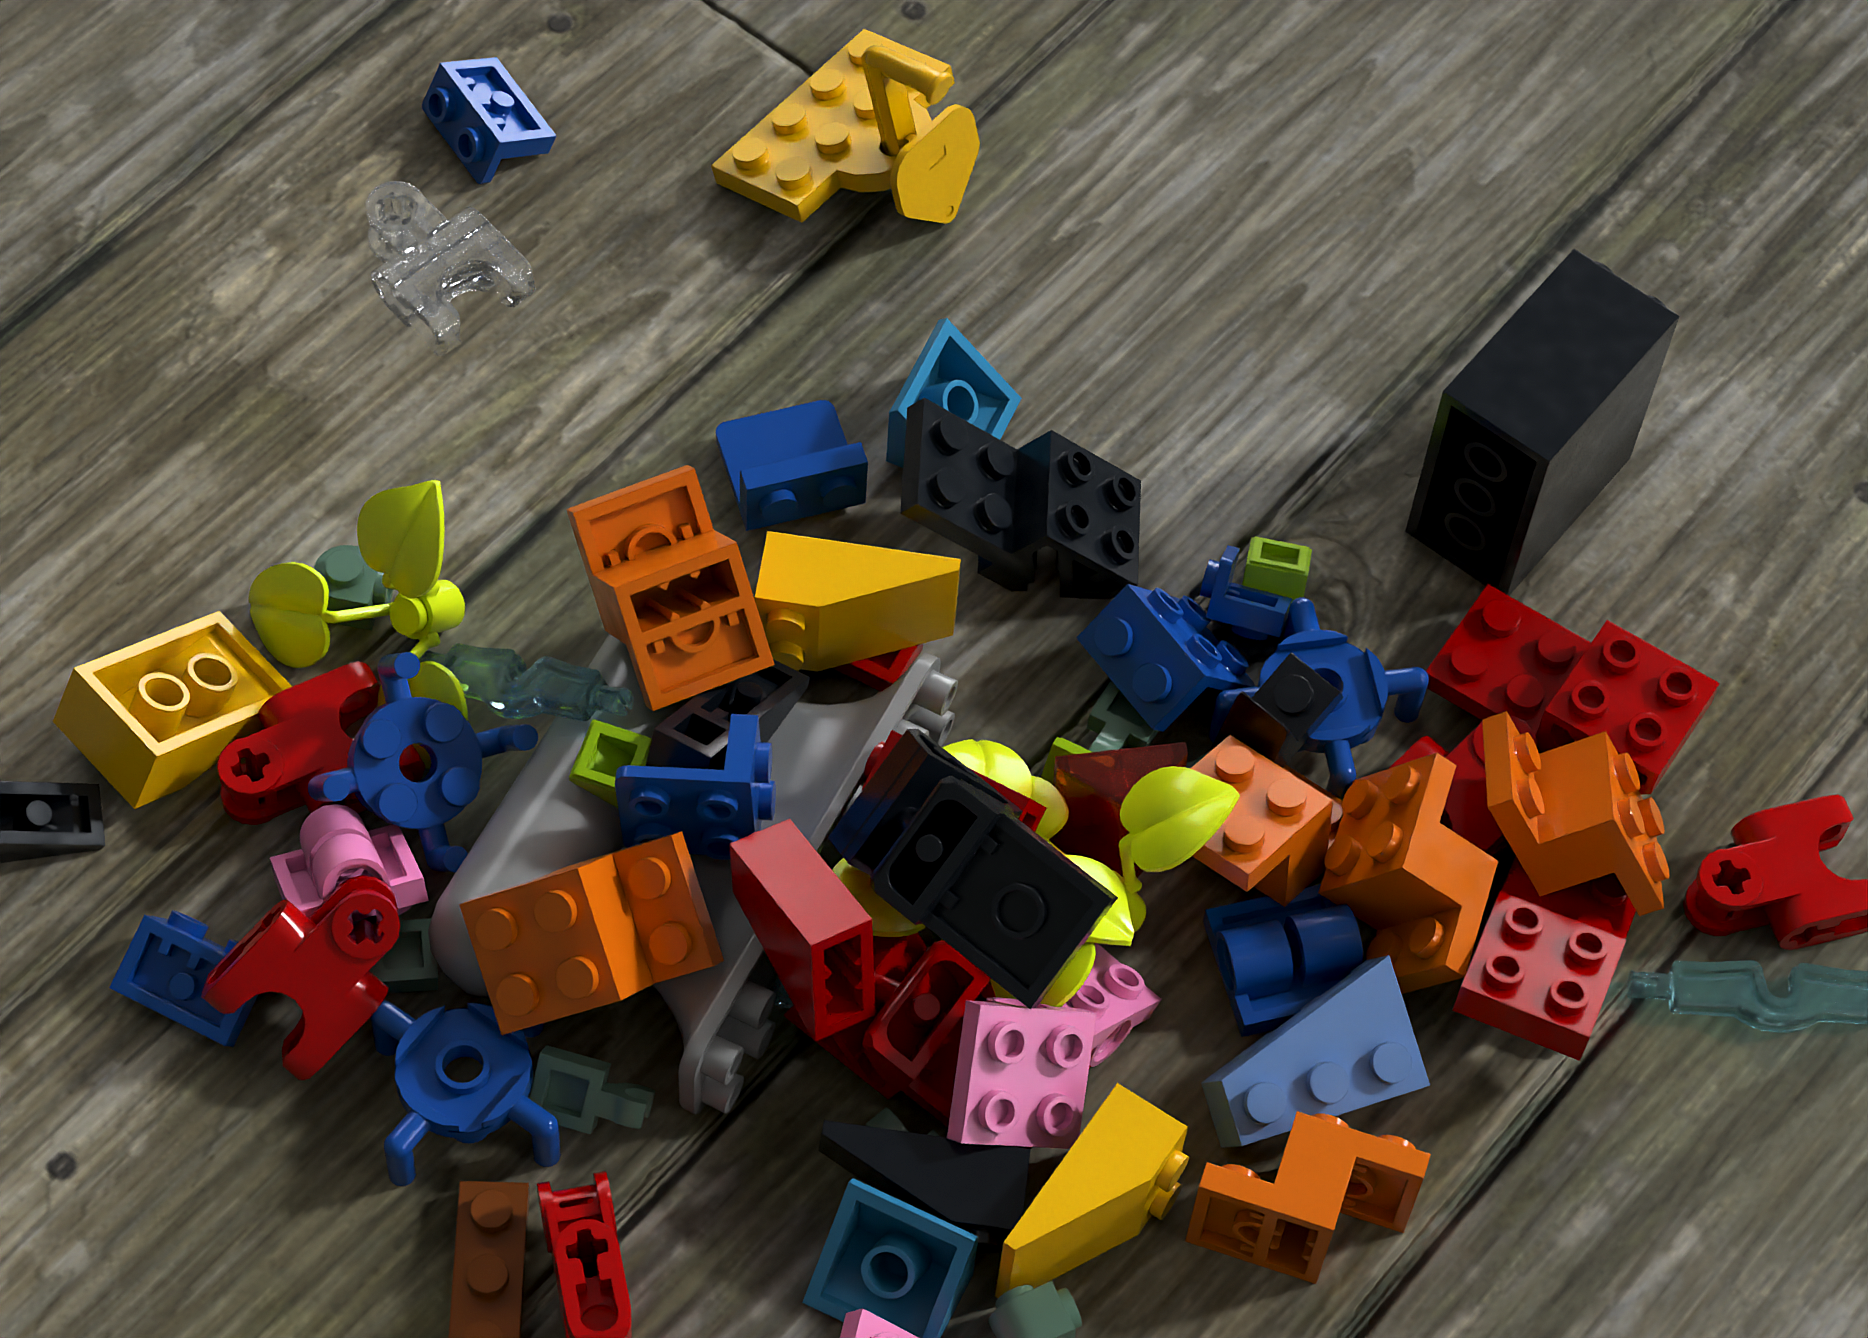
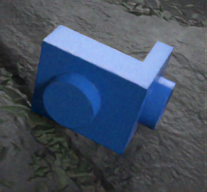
M1228 545L1220 562L1209 560L1204 574L1200 596L1211 598L1206 618L1231 624V630L1245 638L1266 640L1268 635L1280 637L1286 624L1292 598L1232 583L1240 548Z

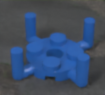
M1299 597L1290 604L1282 642L1278 644L1277 650L1265 661L1260 672L1258 686L1224 690L1216 697L1209 729V738L1214 743L1240 692L1243 691L1252 698L1292 652L1339 690L1344 697L1297 751L1302 752L1305 750L1325 753L1330 773L1326 790L1343 801L1346 791L1352 785L1353 780H1356V769L1351 748L1367 743L1374 737L1382 719L1388 696L1398 695L1394 708V714L1397 719L1405 723L1415 721L1422 707L1429 683V676L1420 667L1384 670L1377 656L1366 648L1364 653L1356 646L1347 642L1348 636L1336 631L1320 630L1314 604L1308 598Z
M411 652L388 654L379 660L377 666L386 703L373 710L364 720L365 722L359 729L355 740L351 743L348 752L347 768L314 776L308 783V793L316 801H341L348 794L355 793L359 802L365 808L385 822L401 828L418 829L427 865L432 870L456 873L468 853L463 847L449 845L444 823L457 816L477 797L480 789L482 758L508 751L531 750L537 744L538 733L533 726L528 724L505 725L475 733L470 723L455 706L436 699L412 697L407 679L416 676L420 670V661L415 654ZM411 744H418L426 749L431 760L428 774L418 782L406 779L399 768L400 755Z
M384 1000L370 1017L375 1048L382 1055L390 1056L396 1054V1089L400 1102L407 1112L406 1116L384 1141L388 1175L393 1184L407 1186L414 1181L416 1168L413 1149L428 1131L441 1136L455 1138L462 1143H475L483 1140L489 1133L498 1130L512 1120L531 1133L533 1156L538 1165L551 1167L559 1161L561 1151L558 1121L555 1116L528 1098L533 1081V1066L531 1053L525 1037L539 1035L543 1031L544 1023L502 1035L493 1007L485 1004L467 1003L468 1008H456L446 1011L445 1006L428 1011L416 1020L389 1001ZM460 1057L473 1058L483 1066L477 1078L465 1083L452 1081L445 1075L444 1071L451 1061Z

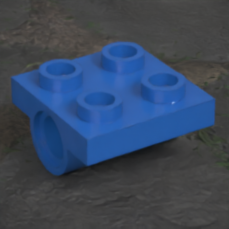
M1321 884L1306 887L1285 907L1269 896L1205 910L1203 924L1241 1037L1277 1029L1301 1011L1303 1006L1315 997L1324 994L1348 976L1350 971L1363 963L1361 936L1351 908L1347 904L1336 905L1320 895Z

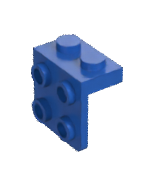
M818 400L726 421L717 426L716 442L746 531L866 503L867 457L861 442L847 444L835 407L831 402Z
M1127 584L1076 637L1153 730L1164 732L1207 687L1222 691L1255 687L1254 682L1245 673L1249 667L1245 657L1227 641L1221 640L1219 642L1206 627L1211 622V619L1206 618L1207 613L1188 596L1184 595L1179 599L1170 596L1160 588H1155L1151 591Z
M731 714L724 770L624 765L617 768L615 790L624 846L628 848L682 831L689 854L707 855L714 859L729 860L730 843L747 837L754 832L761 831L762 820L773 821L776 784L775 781L770 780L772 772V743L761 742L758 715Z

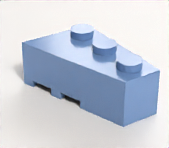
M1389 955L1365 960L1350 971L1348 976L1321 996L1315 997L1303 1006L1301 1011L1273 1032L1264 1035L1201 1082L1221 1148L1244 1146L1291 1131L1297 1111L1308 1115L1323 1113L1338 1116L1430 1086Z

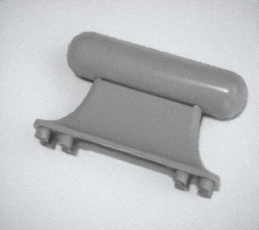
M611 634L604 641L437 901L428 928L430 950L445 976L467 994L490 999L459 904L530 882L563 867L626 848L623 844L618 808L569 781V775L592 719L652 738L655 727L695 697H689L655 711L650 710L645 705L627 646ZM921 653L891 686L865 699L831 705L797 702L767 742L772 743V772L770 780L775 781L776 801L773 821L762 820L761 830L790 818L827 865L833 869L844 857L828 837L862 792L861 789L867 780V777L864 775L865 765L874 747L881 741L886 742L891 730L903 735L907 729H919L940 746L947 739L955 719V713L948 711V708L956 694L958 680L940 673V658L929 653ZM690 854L724 961L714 967L655 983L653 987L661 994L673 1013L683 1039L684 1053L678 1072L679 1103L681 1107L693 1114H698L708 1105L727 1114L735 1104L743 1086L744 1077L736 1072L744 1053L759 1059L773 1036L776 1023L769 1020L768 1017L776 1000V992L769 989L775 981L777 973L733 894L731 859L719 860L707 855Z

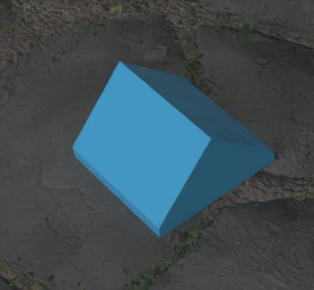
M948 318L938 320L889 411L886 462L903 468L907 407L923 398L930 400L999 440L1003 436L1022 399Z
M852 1178L848 1182L802 1303L844 1322L846 1313L863 1308L919 1338H941L974 1274L979 1237Z

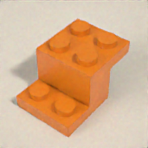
M685 465L566 509L604 629L627 646L645 705L650 710L661 709L775 665L736 541L713 529L695 468Z
M1507 711L1482 719L1488 809L1539 896L1541 897L1615 873L1639 916L1664 909L1661 881L1669 879L1670 875L1665 855L1657 842V836L1665 832L1664 823L1655 800L1652 797L1642 798L1639 792L1640 781L1630 755L1627 752L1619 755L1606 731L1539 754L1531 735L1528 732L1520 735Z
M1231 735L1226 737L1190 768L1233 786L1240 794L1235 807L1225 822L1192 855L1194 858L1246 892L1255 887L1284 907L1325 872V856L1329 847L1335 841L1343 815L1341 799L1289 766L1280 767Z
M1438 753L1353 780L1342 801L1343 815L1335 841L1331 844L1325 856L1324 864L1326 870L1319 890L1320 895L1336 905L1347 904L1355 917L1377 930L1376 936L1367 949L1366 960L1389 955L1401 994L1465 978L1498 864V860L1440 823L1456 765Z
M682 831L572 864L530 882L459 904L502 1035L615 1003L655 983L714 967L724 961Z
M1297 1111L1274 1184L1261 1180L1254 1171L1240 1165L1226 1164L1221 1167L1206 1163L1185 1242L1316 1284L1339 1213L1404 1233L1422 1185L1431 1154L1417 1150L1411 1142L1398 1136L1380 1135L1377 1137L1349 1128L1346 1122L1329 1114L1317 1113L1308 1115Z

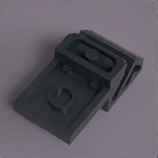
M926 398L907 407L900 514L977 554V573L1012 592L1027 591L1028 584L1034 583L1037 551L1045 546L1057 550L1056 569H1059L1060 597L1113 599L1127 584L1138 586L1141 480L1053 430L1015 449Z
M907 729L828 838L848 864L870 875V886L878 896L913 924L923 923L1029 1009L1036 1008L1118 897L1021 822L1018 818L1023 811L921 730Z

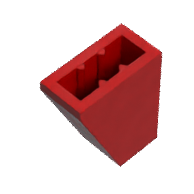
M789 818L730 843L733 894L812 1038L815 1041L821 1040L875 1016L872 918Z

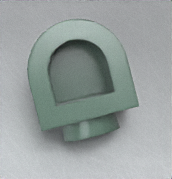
M340 545L325 551L315 562L314 569L325 578L329 589L327 611H340L391 602L394 589L383 586L382 577L384 573L375 571L366 564L359 546ZM376 617L335 624L372 631Z
M1052 1281L1033 1288L1032 1285H1021L1007 1291L995 1302L997 1309L988 1320L995 1338H1075L1076 1328L1082 1326L1078 1308L1069 1290L1066 1287L1056 1290Z

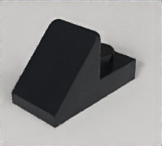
M1291 652L1252 698L1243 691L1240 692L1210 751L1231 735L1284 768L1344 697L1339 690Z

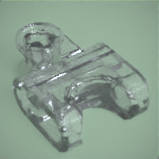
M402 181L383 183L376 186L369 193L365 203L367 220L370 223L368 230L369 247L373 254L383 262L382 265L371 271L372 284L385 305L436 356H444L461 344L459 312L450 303L455 296L467 291L478 290L493 295L507 307H515L535 293V282L530 263L475 208L466 207L447 220L422 195L419 189L410 183Z

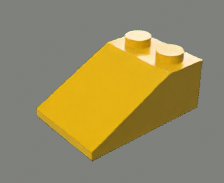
M767 531L754 599L772 658L796 671L802 669L818 672L953 636L961 559Z
M217 611L73 668L53 723L123 798L136 809L186 787L218 763L219 755L228 744L236 739L247 737L264 729L258 717L259 709L273 695L292 687V685L220 611Z
M1117 1083L1003 1242L995 1297L999 1298L1007 1291L1021 1285H1032L1033 1288L1041 1286L1139 1235L1152 1215L1162 1220L1173 1206L1182 1189V1184L1177 1181L1189 1160V1156L1182 1153L1188 1126Z

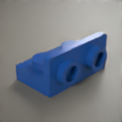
M497 57L440 63L422 102V109L478 184L491 182L501 159L548 154L556 138V134Z
M172 910L168 919L144 915L109 988L223 1046L234 1047L258 995L246 1001L237 1011L231 1014L220 1013L206 1002L201 995L208 974L239 941L229 939L226 947H223L204 937L209 926L175 910Z

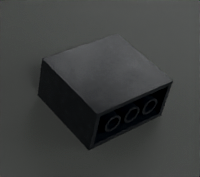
M1573 249L1443 390L1405 532L1483 585L1489 584L1510 596L1630 459L1679 315L1669 310L1656 297L1644 294L1616 276L1606 265L1593 261L1578 250Z

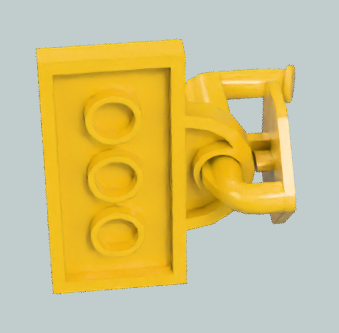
M863 29L711 165L717 184L801 223L840 188H845L857 192H877L891 189L899 214L907 218L947 224L955 218L979 152L980 141L974 115L970 109L954 104L944 109L933 120H931L927 111L930 105L940 102L955 83L951 65Z

